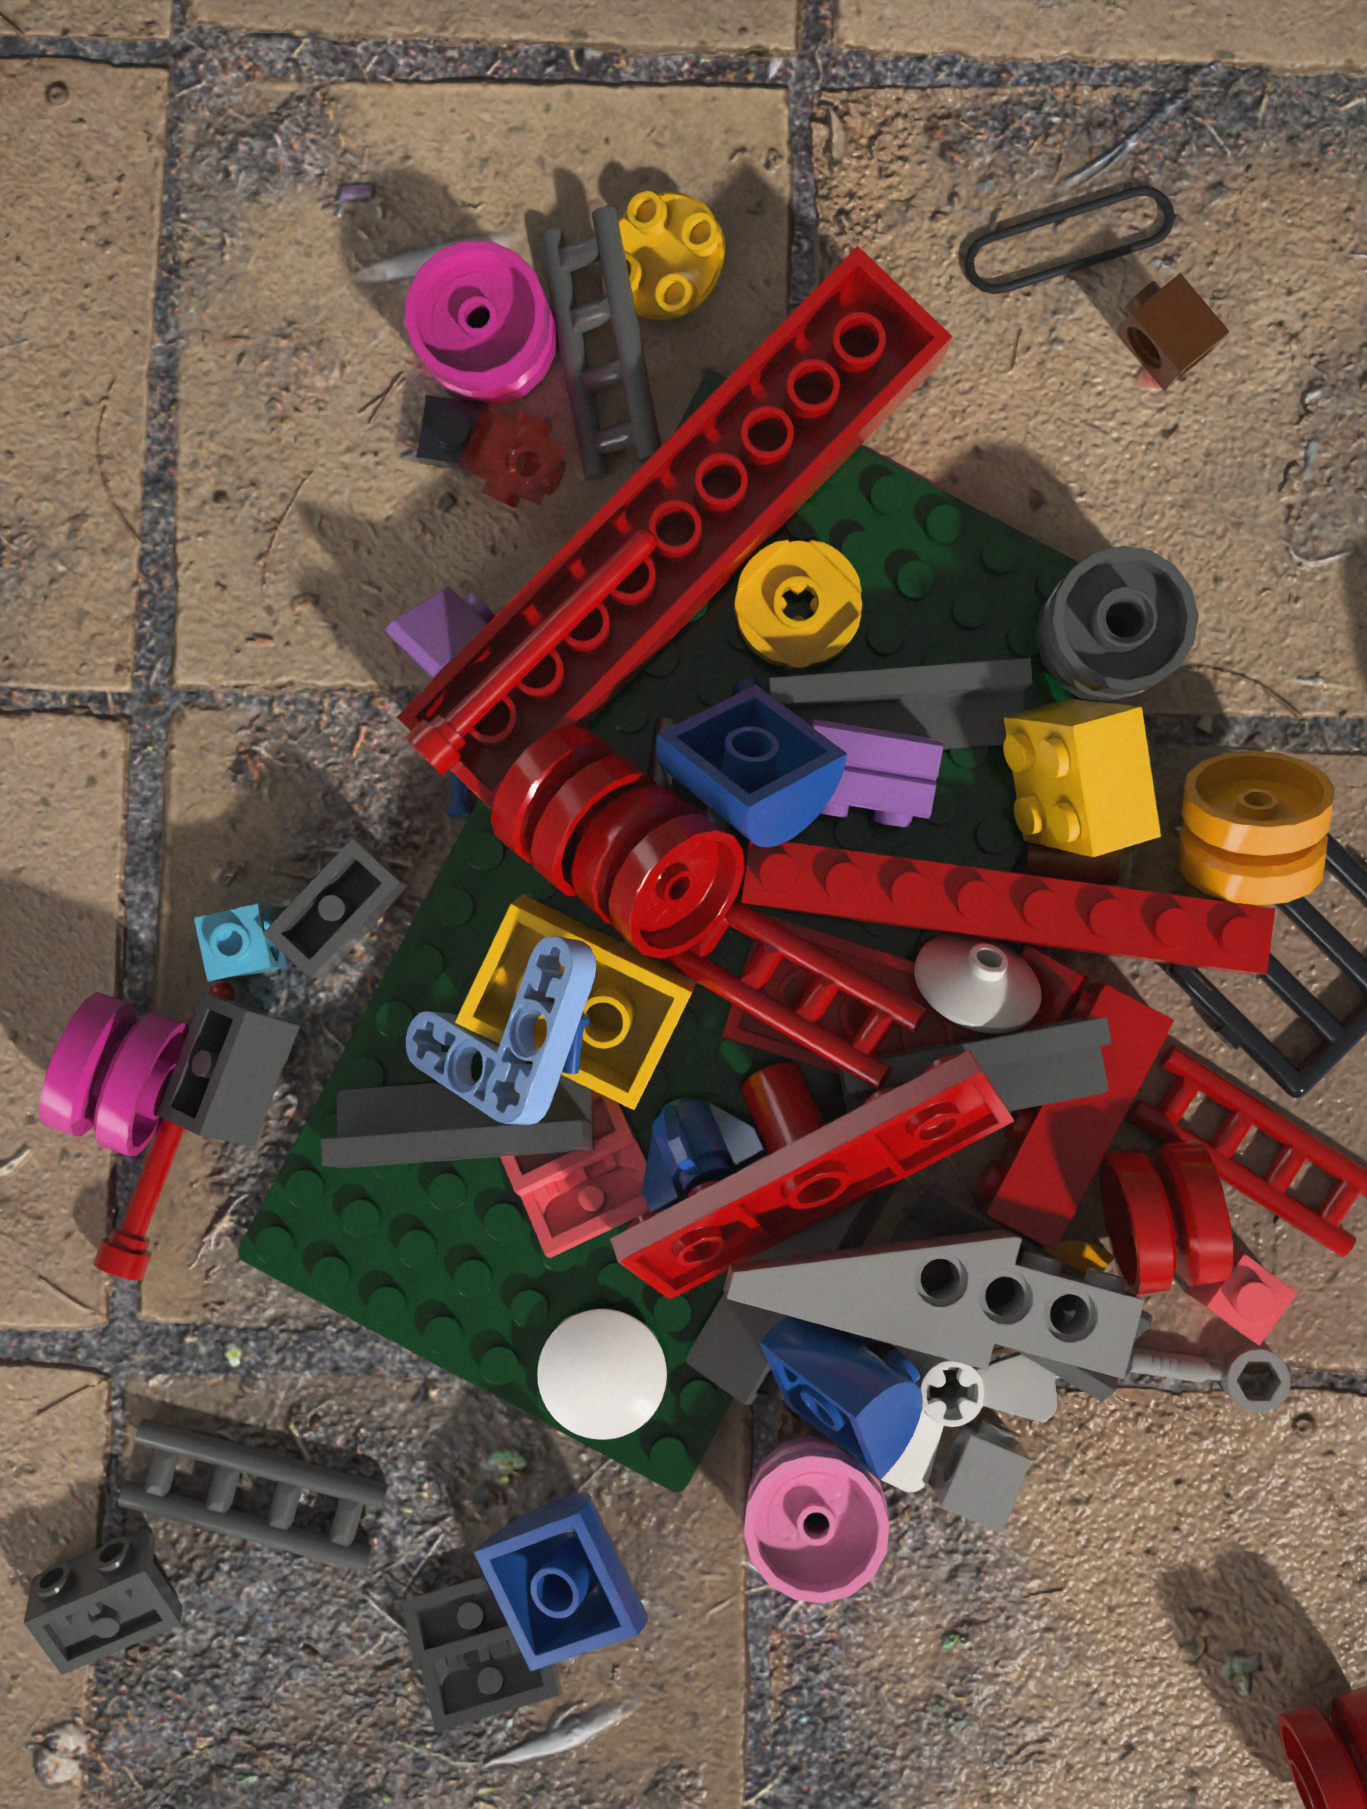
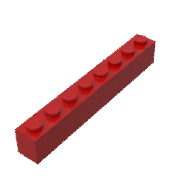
M748 840L740 903L750 907L959 934L1240 974H1267L1275 908L784 842L773 847H760Z

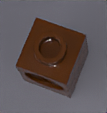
M1179 273L1162 288L1156 281H1153L1137 293L1125 306L1130 315L1117 335L1165 391L1212 353L1230 331L1184 276Z

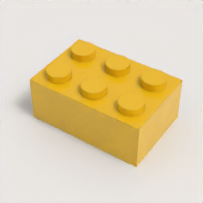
M523 894L510 904L455 1023L500 1044L528 961L535 946L543 938L550 936L584 941L591 947L596 961L594 982L583 1013L590 1017L589 1025L583 1029L579 1073L567 1074L562 1072L561 1075L635 1110L693 992L696 982L667 964L651 956L643 955L638 950ZM560 965V970L564 972L565 967ZM548 997L547 1001L555 1002V998ZM542 1014L537 1018L533 1029V1039L538 1049L543 1045L547 1035V1022Z

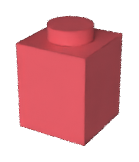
M1233 1248V1268L1229 1280L1193 1286L1187 1290L1186 1294L1236 1331L1260 1346L1298 1292L1245 1253Z

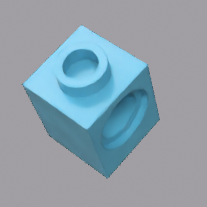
M254 904L194 918L207 982L227 981L287 967L285 955L263 935L264 931L277 919L274 906Z

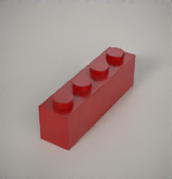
M1091 983L1087 992L1081 989L1064 1019L1068 1020L1089 1015L1107 1017L1112 1044L1100 1046L1108 1083L1107 1092L1014 1110L1012 1114L1014 1122L1008 1124L1004 1132V1136L1011 1140L999 1162L994 1159L988 1162L975 1188V1193L981 1196L976 1207L984 1214L1056 1251L1174 1022V1019L1107 984Z

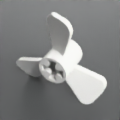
M892 1344L919 1371L920 1378L915 1384L919 1386L922 1392L923 1405L912 1439L895 1465L881 1480L906 1492H915L922 1489L929 1481L943 1426L957 1427L970 1422L978 1415L982 1406L1039 1422L1050 1419L1057 1409L1055 1374L1019 1352L990 1361L988 1370ZM943 1370L956 1371V1386L959 1389L950 1399L946 1396L930 1397V1385L942 1387L946 1383Z

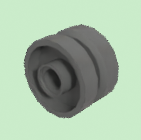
M1119 546L1094 552L1072 568L1054 586L1039 611L1035 637L1041 662L1059 686L1083 700L1112 703L1136 697L1158 684L1181 666L1194 645L1198 612L1192 588L1174 564L1151 550ZM1106 619L1113 620L1119 625L1120 637L1110 631L1107 627Z

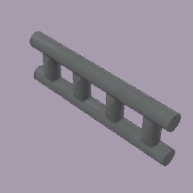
M611 206L597 208L592 212L594 235L565 246L563 231L559 228L546 229L538 234L583 474L586 481L600 480L609 476L605 456L607 454L636 445L638 461L645 463L661 447L617 211L615 207ZM600 261L607 296L577 307L571 272ZM612 322L619 357L589 368L582 333ZM624 384L630 420L600 429L594 394Z
M142 1419L136 1433L135 1444L154 1448L146 1483L144 1485L126 1480L119 1495L118 1506L366 1572L373 1546L354 1541L364 1505L383 1509L390 1484L157 1421ZM179 1455L216 1465L207 1501L170 1492ZM241 1472L277 1481L268 1518L231 1508ZM302 1488L339 1498L330 1534L293 1525Z

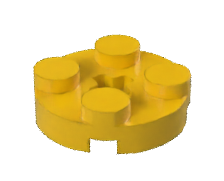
M800 540L774 542L754 555L740 575L734 603V613L739 632L749 648L760 658L772 665L785 667L787 670L795 672L823 665L843 652L859 627L863 605L860 580L848 559L837 549L824 542L810 540V542ZM789 589L796 595L803 593L805 590L809 591L814 596L809 605L814 615L807 620L799 615L793 619L788 618L783 613L787 603L782 595Z

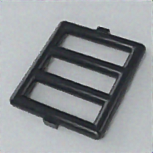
M1328 832L1326 834L1328 843L1325 866L1367 907V870ZM1304 896L1287 903L1275 904L1367 995V959ZM1270 952L1267 974L1256 975L1323 1040L1296 1067L1198 968L1167 964L1166 969L1169 977L1218 1025L1213 1032L1230 1049L1237 1050L1240 1047L1290 1097H1304L1367 1034V996L1340 1022Z

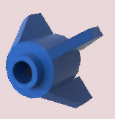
M683 1097L666 1104L652 1124V1137L642 1186V1194L649 1212H662L683 1201L678 1188H682L687 1196L692 1189L700 1184L709 1181H721L732 1175L733 1171L731 1168L733 1164L741 1170L766 1156L768 1152L759 1132L708 1101Z

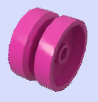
M462 241L438 250L418 269L406 294L405 326L415 352L425 363L432 376L450 395L463 401L488 404L489 406H501L525 397L545 378L556 355V323L537 274L518 253L493 241ZM489 320L484 327L475 328L480 322Z
M97 991L84 1000L71 1017L58 1041L47 1068L40 1094L39 1116L42 1125L72 1136H82L94 1127L99 1146L127 1156H137L148 1145L160 1124L162 1117L158 1116L157 1112L189 1032V1025L152 1011L137 1022L134 1004Z

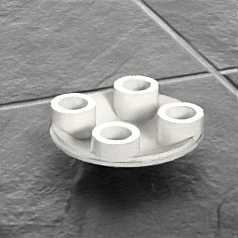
M592 1309L565 1318L552 1332L542 1349L537 1375L542 1400L550 1414L563 1427L586 1438L613 1439L635 1431L654 1414L665 1391L667 1369L665 1356L658 1338L648 1325L621 1311Z

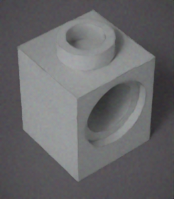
M983 1419L980 1427L970 1422L958 1426L933 1488L941 1508L1002 1533L1031 1463L1030 1457L1021 1444L1017 1442L1019 1435L1012 1429L989 1419Z

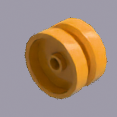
M1250 750L1223 753L1201 761L1187 773L1184 785L1182 805L1184 822L1180 835L1178 865L1184 878L1203 893L1233 903L1258 906L1287 903L1310 894L1323 881L1328 843L1326 834L1330 829L1335 787L1323 771L1307 761L1281 753Z

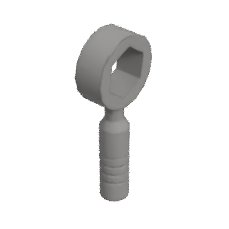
M1257 1344L1242 1345L1233 1349L1226 1356L1222 1365L1211 1364L1203 1357L1132 1347L1127 1367L1128 1372L1198 1383L1208 1379L1221 1381L1226 1395L1242 1409L1253 1413L1269 1412L1279 1407L1287 1398L1291 1386L1290 1372L1285 1362L1268 1348ZM1248 1361L1266 1362L1273 1374V1378L1263 1395H1244L1237 1382Z

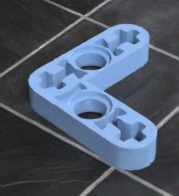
M556 936L543 938L535 946L528 961L500 1044L455 1023L458 1015L433 1011L419 1013L412 1019L407 1030L406 1052L409 1060L416 1068L495 1121L503 1124L530 1125L539 1122L550 1107L594 982L596 961L591 947L584 941ZM560 965L565 967L564 972L560 970ZM547 998H555V1002H548ZM542 1014L547 1022V1035L543 1045L538 1049L533 1039V1029L537 1018ZM440 1043L451 1046L448 1052H441L442 1046ZM479 1051L482 1056L483 1069L480 1079L475 1083L471 1076V1064L475 1053ZM526 1061H532L533 1064H526Z

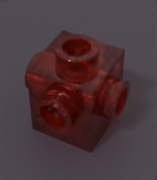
M483 407L458 467L486 480L482 493L516 509L522 497L540 506L545 494L548 496L552 495L561 482L566 466L565 461L561 458L567 446L549 438L553 428L551 424L518 409L512 420L498 412Z

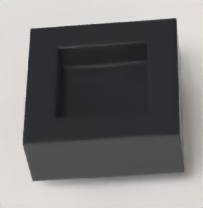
M426 395L417 451L419 463L482 473L491 416L489 405Z

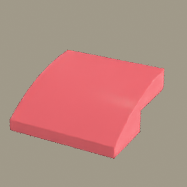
M592 1089L595 1150L500 1157L515 1193L523 1201L544 1254L549 1258L649 1212L642 1194L647 1160L620 1103Z

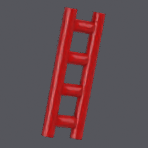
M737 900L733 901L724 918L702 941L681 954L661 959L657 958L877 1090H880L887 1081L892 1067L877 1059L875 1055L893 1026L897 1023L915 1033L927 1014V1009ZM729 926L760 944L740 977L708 959ZM783 957L816 976L795 1010L762 991ZM838 990L872 1008L871 1013L852 1043L818 1024Z
M1175 1045L1171 1046L1163 1056L1160 1066L1175 1075V1080L1157 1108H1154L1142 1099H1138L1130 1108L1126 1119L1164 1144L1198 1139L1205 1145L1221 1181L1340 1257L1347 1256L1355 1245L1356 1237L1340 1227V1224L1359 1194L1367 1198V1168ZM1198 1091L1229 1110L1228 1115L1210 1143L1178 1123ZM1252 1125L1283 1144L1264 1177L1232 1157ZM1305 1160H1308L1337 1179L1317 1211L1286 1192Z

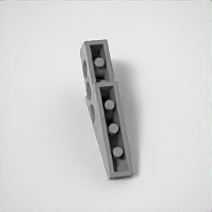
M1004 1229L730 1263L723 1287L725 1296L729 1300L988 1370L994 1344L1121 1379L1125 1378L1145 1301L1124 1290L1127 1279L1108 1272L1087 1268L1085 1279L1062 1273L1063 1261L1026 1250L1023 1252L1022 1260H1016L1022 1238ZM935 1259L948 1260L951 1267V1277L948 1283L942 1289L936 1291L924 1290L921 1284V1273L924 1266ZM1002 1276L1010 1277L1014 1285V1294L1011 1300L1003 1307L989 1308L985 1300L989 1284L996 1278ZM1066 1294L1074 1295L1077 1308L1073 1319L1061 1326L1052 1325L1050 1309L1054 1301Z

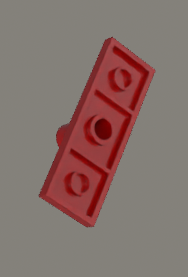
M970 1049L960 1055H948L937 1059L925 1069L924 1074L899 1087H888L873 1093L866 1099L863 1106L827 1125L800 1066L794 1063L774 1064L753 1074L747 1079L741 1090L755 1127L768 1152V1156L721 1181H709L698 1185L689 1192L687 1199L662 1212H650L636 1218L630 1224L628 1230L612 1237L610 1241L617 1260L621 1265L671 1300L727 1271L730 1263L744 1262L1014 1122V1119L1003 1098Z

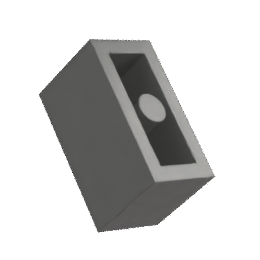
M352 838L264 931L263 935L310 979L325 978L411 885L368 844Z
M203 993L157 1115L198 1136L254 1147L300 1026L259 1008Z

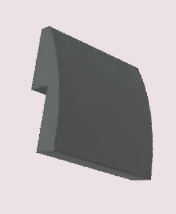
M485 1576L401 1601L415 1667L421 1666L435 1732L563 1694L556 1664L530 1672Z

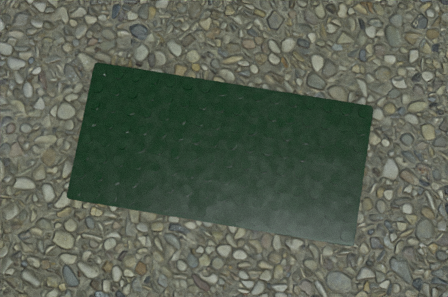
M711 372L704 376L675 432L728 379L727 377L717 372ZM858 447L754 554L756 555L766 546L778 541L789 540V542L800 540L810 542V540H814L834 547L848 559L860 580L863 605L859 627L843 652L823 665L795 672L766 662L749 648L739 632L734 613V603L740 575L747 563L752 559L751 557L586 727L606 741L618 753L619 757L628 758L647 773L656 718H667L682 722L734 696L735 693L732 685L751 676H757L760 688L767 693L769 678L1031 658L1033 684L1023 691L1024 711L1067 699L1083 700L1055 682L1041 662L1035 637L1039 611L1054 586L1079 562ZM789 589L782 595L787 603L783 613L788 618L793 619L799 615L807 620L814 615L809 608L814 596L809 591L805 590L803 593L796 595ZM1106 619L1107 627L1110 631L1120 637L1119 625L1113 620ZM1003 745L943 750L939 773L936 778L931 815L929 819L913 816L911 827L872 821L873 809L849 806L847 817L820 813L802 832L786 841L1011 872L1026 843L1014 817V803L1017 797L1013 773L1006 762ZM672 777L671 789L692 803L696 809L706 810L707 805ZM479 798L238 1248V1255L244 1263L668 1490L681 1492L690 1483L734 1399L732 1395L686 1362L687 1354L724 1294L723 1287L728 1270L671 1300L621 1265L615 1255L610 1239L626 1231L629 1224L636 1218L549 1258L544 1254L523 1201L515 1193L500 1157L352 1168L322 1166L321 1139L338 1138L336 1096L339 1091L439 1083L416 1068L409 1060L406 1052L408 1027L412 1019L421 1012L433 1011L459 1014L512 902L524 894L618 941L621 940V935L613 925L605 923L584 905L578 896H567L536 871L533 863H527L494 835L491 822L492 810ZM729 824L728 832L734 835L743 849L745 866L749 839ZM742 881L740 884L738 894L735 898V900H737L738 902H740ZM747 906L759 914L763 913L913 962L916 961L921 948L929 940L946 934ZM729 926L708 959L740 977L752 939ZM696 983L635 1110L622 1104L620 1105L647 1160L652 1137V1124L660 1115L662 1108L673 1100L690 1097L695 1100L708 1101L756 1129L741 1093L742 1086L748 1078L765 1067L778 1063H794L800 1066L827 1125L847 1114L839 1074L722 1037L732 1003ZM440 1043L442 1046L441 1052H448L451 1046ZM479 1051L475 1053L472 1059L471 1076L473 1080H479L482 1074L483 1061ZM526 1061V1064H533L532 1061ZM733 1164L731 1169L734 1174L740 1170ZM678 1188L682 1199H687L683 1189ZM592 1309L621 1311L648 1325L655 1332L666 1361V1387L662 1400L654 1414L635 1431L613 1439L586 1438L563 1427L546 1408L538 1386L539 1358L549 1336L565 1318Z

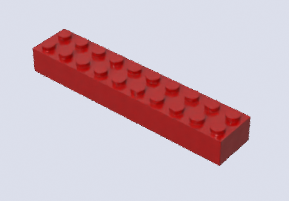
M857 246L396 718L410 731L423 718L428 723L437 714L444 718L627 538L638 529L645 528L652 531L657 541L654 551L463 737L466 744L458 751L461 758L450 770L492 810L495 795L507 771L524 750L549 731L568 724L587 726L943 361L953 336Z

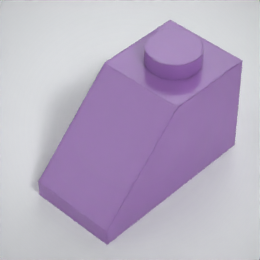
M447 586L393 620L384 630L431 679H434L495 617V614L471 591L462 599Z

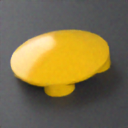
M644 191L635 195L630 200L627 211L618 222L636 315L651 320H671L686 315L708 298L721 276L725 260V241L721 226L715 215L704 203L688 194Z

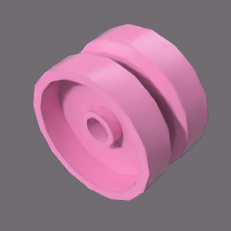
M809 1434L784 1441L762 1459L749 1483L744 1538L752 1564L771 1587L790 1598L822 1604L849 1597L873 1579L887 1553L890 1525L881 1481L825 1436ZM818 1512L825 1515L828 1520L824 1523L813 1524L804 1519L807 1515Z

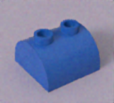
M757 685L658 733L656 739V756L661 768L751 842L760 847L780 845L798 835L815 820L833 796L841 780L847 757L845 751Z
M787 1316L759 1341L786 1405L881 1481L901 1457L917 1428L923 1405L922 1392L919 1386L915 1384L920 1378L919 1371L908 1358L897 1350L891 1349L883 1358H880L867 1348L872 1342L871 1338Z
M589 1493L572 1494L525 1514L496 1532L474 1551L530 1672L637 1636L648 1621V1614Z

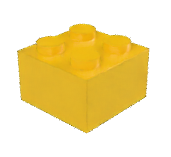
M1067 699L1003 717L1006 730V738L1003 744L1004 756L1013 773L1017 797L1014 803V817L1019 829L1023 833L1024 841L1089 857H1096L1161 837L1141 706Z

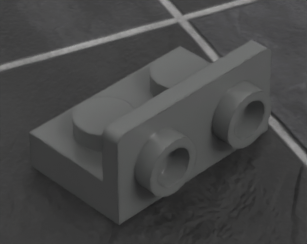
M148 1528L127 1537L114 1538L105 1543L101 1548L66 1563L53 1564L32 1579L24 1624L61 1675L181 1624L182 1604L153 1563L155 1538Z

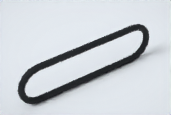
M1139 186L987 233L976 239L969 247L965 258L966 274L971 283L980 291L990 294H1001L1140 251L1160 243L1171 232L1175 219L1173 206L1168 197L1160 190L1149 186ZM1137 196L1154 198L1164 210L1165 221L1161 230L1152 237L1003 284L994 285L986 283L975 271L974 259L979 249L988 243Z

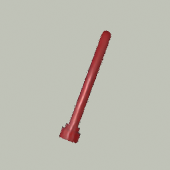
M645 528L636 530L444 718L437 714L429 723L423 718L404 738L443 776L461 758L458 751L466 744L463 737L654 551L657 544L654 533Z
M226 982L215 983L208 993L232 1001L235 996L233 987ZM161 1118L121 1228H113L110 1238H103L93 1262V1265L99 1270L125 1279L143 1280L152 1253L147 1250L150 1239L145 1235L185 1131L184 1128Z

